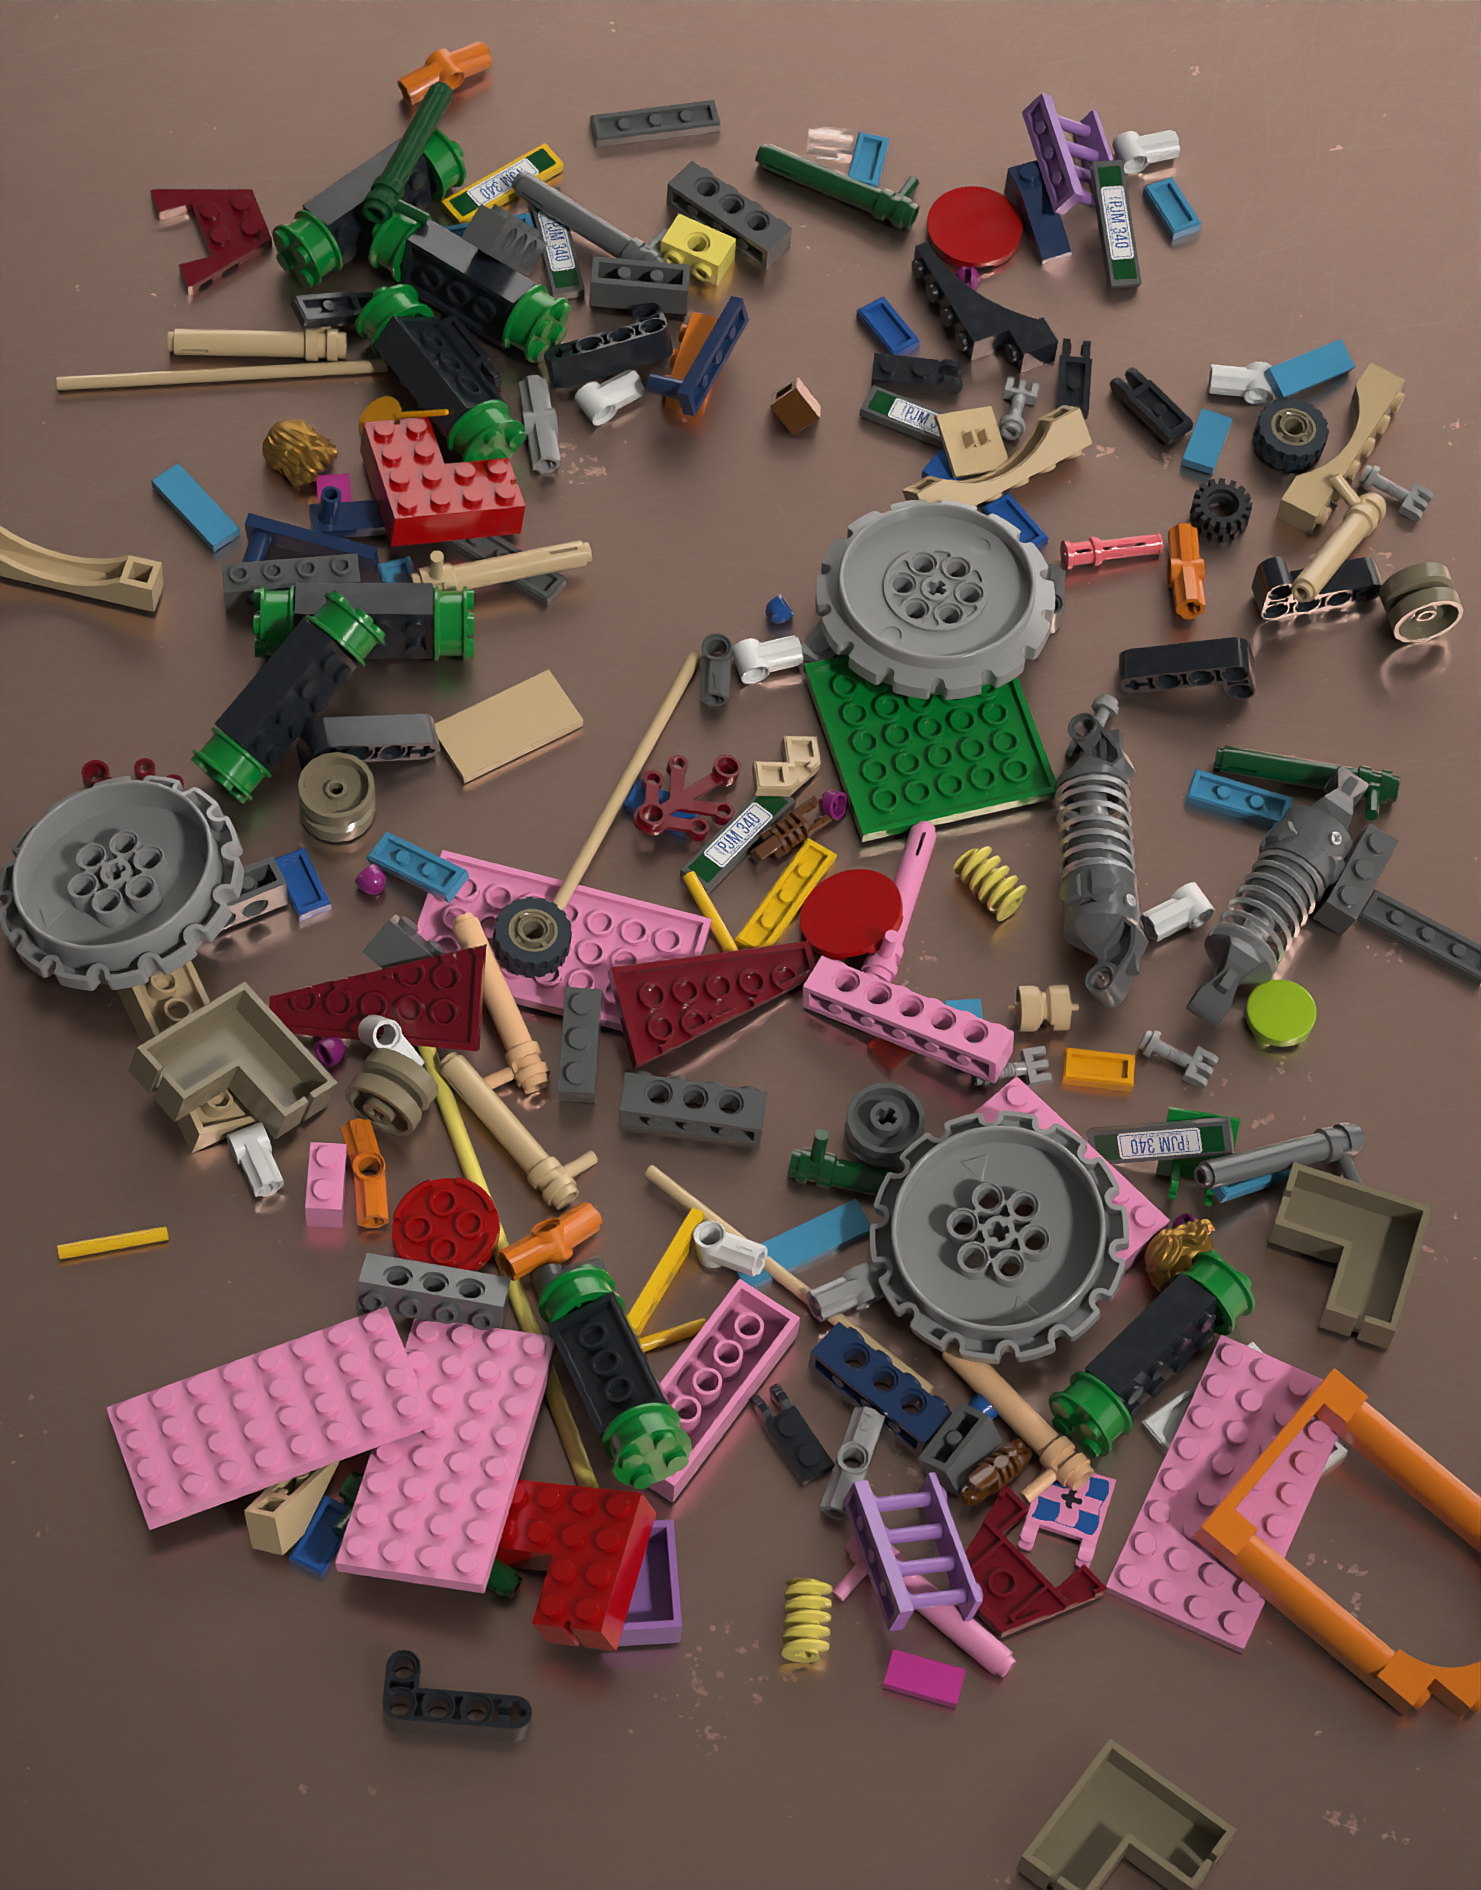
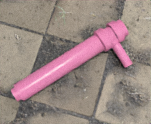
M919 821L918 824L911 827L894 879V883L899 889L903 901L904 919L898 932L894 930L886 932L880 949L873 954L867 952L868 957L865 958L861 969L862 972L872 973L879 979L889 983L895 980L898 971L897 965L900 964L904 952L902 946L937 837L934 825L929 822ZM918 845H920L921 847H920V850H919V853H918V856H917V855H916V851H917Z
M855 1534L844 1548L850 1554L849 1559L855 1563V1566L832 1590V1594L842 1602L868 1574ZM891 1545L895 1558L899 1559L900 1562L904 1561L900 1557V1552ZM922 1575L902 1577L907 1591L911 1594L940 1591ZM956 1604L916 1609V1611L993 1676L998 1674L1003 1678L1016 1663V1659L1012 1657L1013 1652L973 1618L971 1621H964L959 1606Z

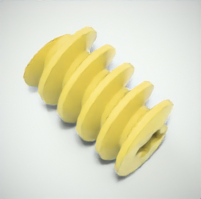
M985 846L980 850L971 849L956 861L953 871L955 874L961 875L960 879L964 884H970L969 889L974 894H978V899L983 904H987V909L991 913L996 914L998 921H1004L1019 908L1028 888L1025 885L1014 888L1019 880L1016 875L1005 879L1010 869L1007 865L996 869L1001 859L998 855L989 860L987 859L992 851L989 846Z
M790 1579L786 1582L788 1588L785 1589L784 1596L787 1600L784 1604L786 1617L783 1619L785 1631L782 1635V1641L785 1645L782 1647L781 1655L794 1662H816L820 1660L818 1653L828 1651L830 1647L828 1642L819 1640V1638L830 1636V1629L820 1624L830 1622L831 1615L821 1610L830 1608L832 1601L821 1597V1595L832 1593V1586L816 1579Z

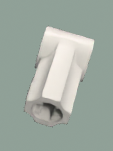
M1172 130L1139 136L1134 131H1127L1118 135L1112 142L1117 159L1123 160L1126 174L1138 173L1145 169L1148 163L1177 158L1180 153L1178 136Z
M1253 362L1246 367L1211 364L1208 392L1209 394L1242 396L1246 402L1253 405L1267 404L1273 399V390L1264 372L1272 366L1265 362Z
M627 370L602 384L596 381L587 383L578 390L574 399L590 421L598 426L608 422L615 415L617 409L644 396L645 388L635 370Z
M795 635L762 643L757 639H745L732 647V656L741 681L746 684L759 682L765 679L770 672L803 665L802 647L798 637L796 638Z
M1192 882L1179 888L1171 896L1170 900L1142 913L1141 921L1148 937L1158 942L1187 926L1194 929L1205 924L1212 918L1215 909L1198 885Z
M375 1014L368 1015L361 1021L358 1034L365 1045L370 1046L373 1050L375 1048H388L398 1051L413 1059L422 1066L424 1064V1060L403 1036L402 1029L396 1021ZM383 1025L384 1034L381 1039L377 1040V1030Z
M261 1122L226 1134L232 1156L237 1165L241 1164L255 1197H267L276 1193L278 1189L284 1186L283 1178L271 1154L270 1140Z
M705 1221L695 1228L693 1233L698 1259L702 1265L709 1268L724 1266L752 1277L761 1273L768 1254L766 1246L726 1232L723 1225L717 1221Z

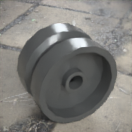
M891 1083L870 1085L854 1095L847 1109L843 1145L848 1157L853 1162L898 1172L903 1171L904 1168L900 1163V1155L912 1143L923 1136L925 1112L920 1100L910 1090Z

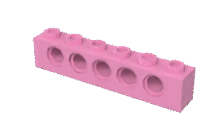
M821 956L803 986L804 1008L994 1084L1013 1053L1014 1032L1008 1030L1005 1026L975 1017V1015L968 1011H960L945 1005L938 999L927 998L912 992L905 986L889 983L879 979L872 973H864L849 967L839 960H831Z

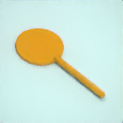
M384 396L374 400L363 410L359 418L358 428L362 434L364 422L393 420L394 424H397L399 419L446 416L449 414V410L401 412L400 403L395 398Z

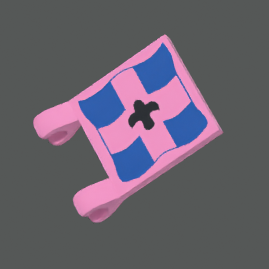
M1044 1466L1042 1467L1041 1473L1046 1470ZM1093 1473L1091 1478L1075 1491L1069 1486L1064 1487L1058 1480L1053 1482L1031 1502L1018 1542V1548L1031 1551L1038 1529L1042 1528L1081 1541L1075 1566L1080 1568L1085 1564L1089 1568L1116 1480Z

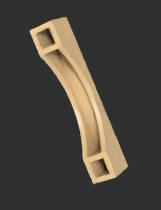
M1370 362L1357 382L1350 405L1354 417V434L1350 442L1339 455L1327 464L1295 477L1281 499L1276 518L1309 535L1313 533L1318 524L1324 526L1332 511L1329 508L1333 501L1338 503L1342 498L1329 480L1338 473L1345 480L1348 478L1353 480L1361 466L1359 460L1362 455L1365 457L1370 455L1376 443L1375 435L1377 433L1381 435L1384 433L1391 419L1388 415L1392 410L1397 412L1402 405L1405 394L1401 393L1405 379Z
M1063 405L1038 418L1020 449L1007 462L995 470L976 478L964 480H946L928 476L903 489L902 492L906 501L924 499L927 503H941L942 500H949L976 506L982 502H991L1000 498L1002 491L1010 487L1016 488L1029 482V477L1036 473L1042 474L1053 470L1056 467L1055 463L1063 459H1072L1083 453L1082 449L1093 443L1080 408Z
M0 526V576L142 610L155 611L164 586L162 562L132 555L105 559L66 555L28 542Z

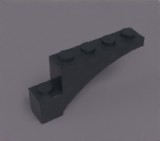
M927 242L915 246L914 259L911 261L912 271L917 279L921 278L926 287L929 300L932 303H936L943 323L946 327L950 326L955 334L958 348L966 352L970 361L1005 350L1009 362H1014L1019 372L1022 373L1055 360L1058 340L1044 317L1039 319L1032 318L1007 309L985 298L955 276L937 257Z

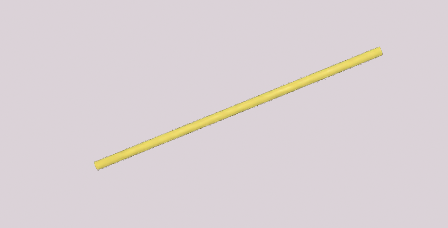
M416 1046L420 1057L424 1060L423 1066L425 1070L434 1078L438 1085L436 1101L464 1177L478 1184L491 1197L451 1087L441 1074L442 1069L439 1066L441 1060L435 1047ZM500 1222V1237L493 1256L500 1275L507 1277L506 1273L501 1269L497 1258L499 1257V1251L509 1246ZM522 1279L511 1280L509 1299L521 1331L542 1334ZM552 1365L544 1394L578 1486L599 1488L554 1365Z

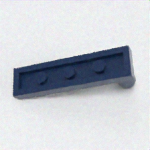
M730 297L684 380L653 373L648 379L647 391L652 394L678 399L683 414L695 417L749 322L743 298Z
M327 486L321 491L320 504H310L309 506L311 529L340 538L387 535L376 500L341 502V491L335 486Z
M248 513L244 524L247 539L250 540L242 562L264 561L269 545L313 557L358 554L359 569L372 573L376 572L377 564H379L378 550L373 546Z

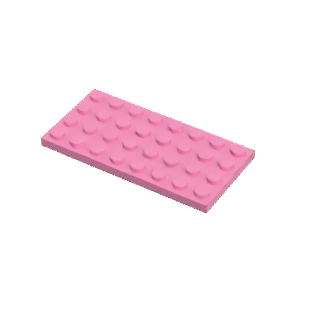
M442 850L441 858L467 870L470 877L450 903L430 893L427 894L417 923L419 929L417 933L426 941L431 939L438 943L446 953L461 950L452 930L454 927L452 921L462 914L472 913L473 917L478 918L495 956V949H493L492 944L494 926L498 914L503 911V907L507 904H512L516 899L520 898L521 900L526 899V897L537 899L540 897L552 903L564 881ZM578 885L564 909V912L567 914L566 918L571 923L572 938L568 957L566 956L565 963L559 966L557 971L552 974H545L544 977L532 976V978H526L524 975H516L510 969H505L500 960H497L516 1004L563 1016L566 987L601 989L603 998L601 1026L623 1031L608 976L610 968L702 955L712 919ZM534 935L526 936L529 939H538V937Z
M387 1306L106 1407L149 1530L435 1426L433 1416Z
M414 1319L405 1351L427 1401L435 1426L372 1449L335 1562L338 1572L485 1593L558 1349L553 1337L499 1328L479 1330L470 1324H444Z
M1221 1335L1107 1582L1106 1592L1242 1654L1266 1599L1196 1541L1193 1535L1318 1388L1323 1379ZM1316 1415L1310 1419L1235 1509L1258 1528L1255 1534L1283 1558L1287 1554L1339 1436Z

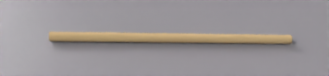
M382 359L56 377L57 391L379 373L388 372V367Z
M689 653L553 902L558 905L560 910H564L697 669L702 659L698 653Z
M651 1165L647 1169L644 1176L689 1212L694 1207L704 1212V1222L717 1221L723 1225L726 1232L745 1238L657 1167ZM767 1255L763 1270L808 1305L806 1295L811 1289ZM815 1304V1308L820 1310L818 1304ZM842 1313L827 1320L833 1326L840 1322L847 1328L852 1327L863 1336L865 1343L875 1351L878 1349L885 1352L891 1358L893 1365L903 1373L908 1372L915 1376L925 1391L930 1394L934 1389L931 1383Z

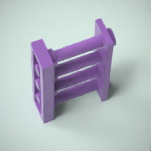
M1041 93L1022 111V115L1055 213L1064 215L1077 202L1096 208L1094 194L1083 191L1079 180L1091 184L1092 187L1089 165L1095 161L1113 160L1098 113L1092 110L1080 122L1058 116L1052 97ZM1063 131L1074 134L1077 144L1067 141ZM1071 156L1082 159L1085 169L1075 166Z
M936 1472L928 1473L916 1493L877 1497L872 1493L868 1480L854 1481L843 1503L888 1631L903 1630L916 1609L958 1604L963 1620L971 1621L983 1602L982 1589L974 1579L947 1505L946 1491L943 1486H940ZM923 1507L928 1525L888 1529L884 1526L879 1512ZM934 1539L940 1557L900 1562L899 1559L895 1558L891 1544ZM946 1571L952 1589L911 1594L907 1591L902 1577Z

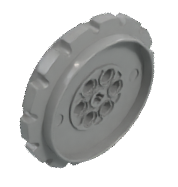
M924 499L892 504L890 511L883 514L878 511H872L848 526L846 539L836 538L822 559V575L817 577L816 613L819 616H823L821 630L834 653L837 655H849L848 667L867 681L875 685L884 682L893 686L892 691L894 693L914 698L928 699L930 695H943L947 700L960 699L981 694L982 686L986 684H991L995 688L1001 687L1024 671L1025 659L1035 660L1047 642L1050 633V621L1054 617V583L1046 580L1048 565L1037 547L1032 542H1020L1021 531L1005 519L993 513L987 516L978 512L976 506L961 502L942 500L941 503H927Z
M152 775L146 776L143 781L131 780L130 776H124L97 782L93 787L81 792L75 791L46 809V814L37 823L32 822L19 836L11 849L16 860L4 864L0 874V900L3 904L0 908V923L11 946L16 947L21 960L31 970L44 978L55 974L62 986L92 991L99 984H108L111 990L147 983L152 976L160 973L167 975L185 965L197 956L196 950L204 941L212 942L224 928L231 917L227 903L240 897L243 886L244 867L239 859V856L243 854V849L230 818L223 816L219 804L213 798L196 787L184 791L179 780Z
M1000 1111L996 1121L987 1122L984 1120L982 1113L978 1112L945 1122V1134L943 1137L935 1138L930 1133H925L900 1155V1163L904 1171L900 1174L890 1172L885 1176L874 1202L876 1214L884 1217V1219L870 1226L871 1257L874 1267L887 1270L879 1278V1285L888 1304L898 1317L912 1314L914 1316L910 1323L912 1332L934 1348L945 1351L949 1345L957 1344L960 1347L959 1353L963 1360L999 1364L1001 1356L1006 1352H1011L1015 1355L1017 1362L1021 1363L1054 1353L1056 1350L1054 1341L1057 1337L1064 1336L1073 1342L1100 1319V1309L1095 1305L1096 1302L1099 1300L1112 1301L1126 1269L1125 1260L1115 1255L1118 1251L1128 1249L1129 1224L1126 1207L1124 1205H1115L1111 1202L1119 1195V1185L1114 1175L1101 1157L1086 1159L1084 1157L1087 1152L1086 1141L1058 1123H1054L1047 1130L1040 1129L1036 1115L1014 1111ZM986 1197H993L998 1200V1204L992 1209H984L979 1205L981 1200ZM1025 1204L1033 1207L1034 1211L1029 1216L1021 1217L1015 1213L1016 1208L1020 1205ZM960 1223H969L973 1226L972 1231L966 1235L957 1234L954 1229ZM1001 1231V1234L1005 1236V1240L998 1242L997 1238L994 1237L995 1232ZM1032 1238H1039L1045 1242L1044 1246L1039 1250H1030L1025 1245ZM972 1256H978L984 1262L979 1268L971 1269L965 1265L966 1260ZM1007 1264H1014L1020 1268L1016 1275L1010 1277L1004 1276L1000 1270Z

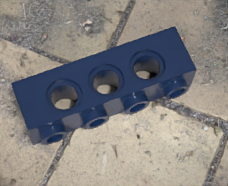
M838 1322L810 1352L808 1367L858 1407L865 1406L877 1410L878 1413L885 1416L883 1427L919 1456L952 1415L948 1404L941 1397L930 1395L921 1387L920 1382L915 1376L908 1372L903 1373L893 1365L891 1358L885 1352L878 1349L875 1351L865 1343L863 1336L852 1327L847 1328ZM848 1360H857L863 1366L860 1368H851L845 1362ZM883 1382L888 1384L891 1389L880 1391L875 1388L874 1384ZM905 1405H913L919 1410V1412L915 1414H909L902 1409V1407Z

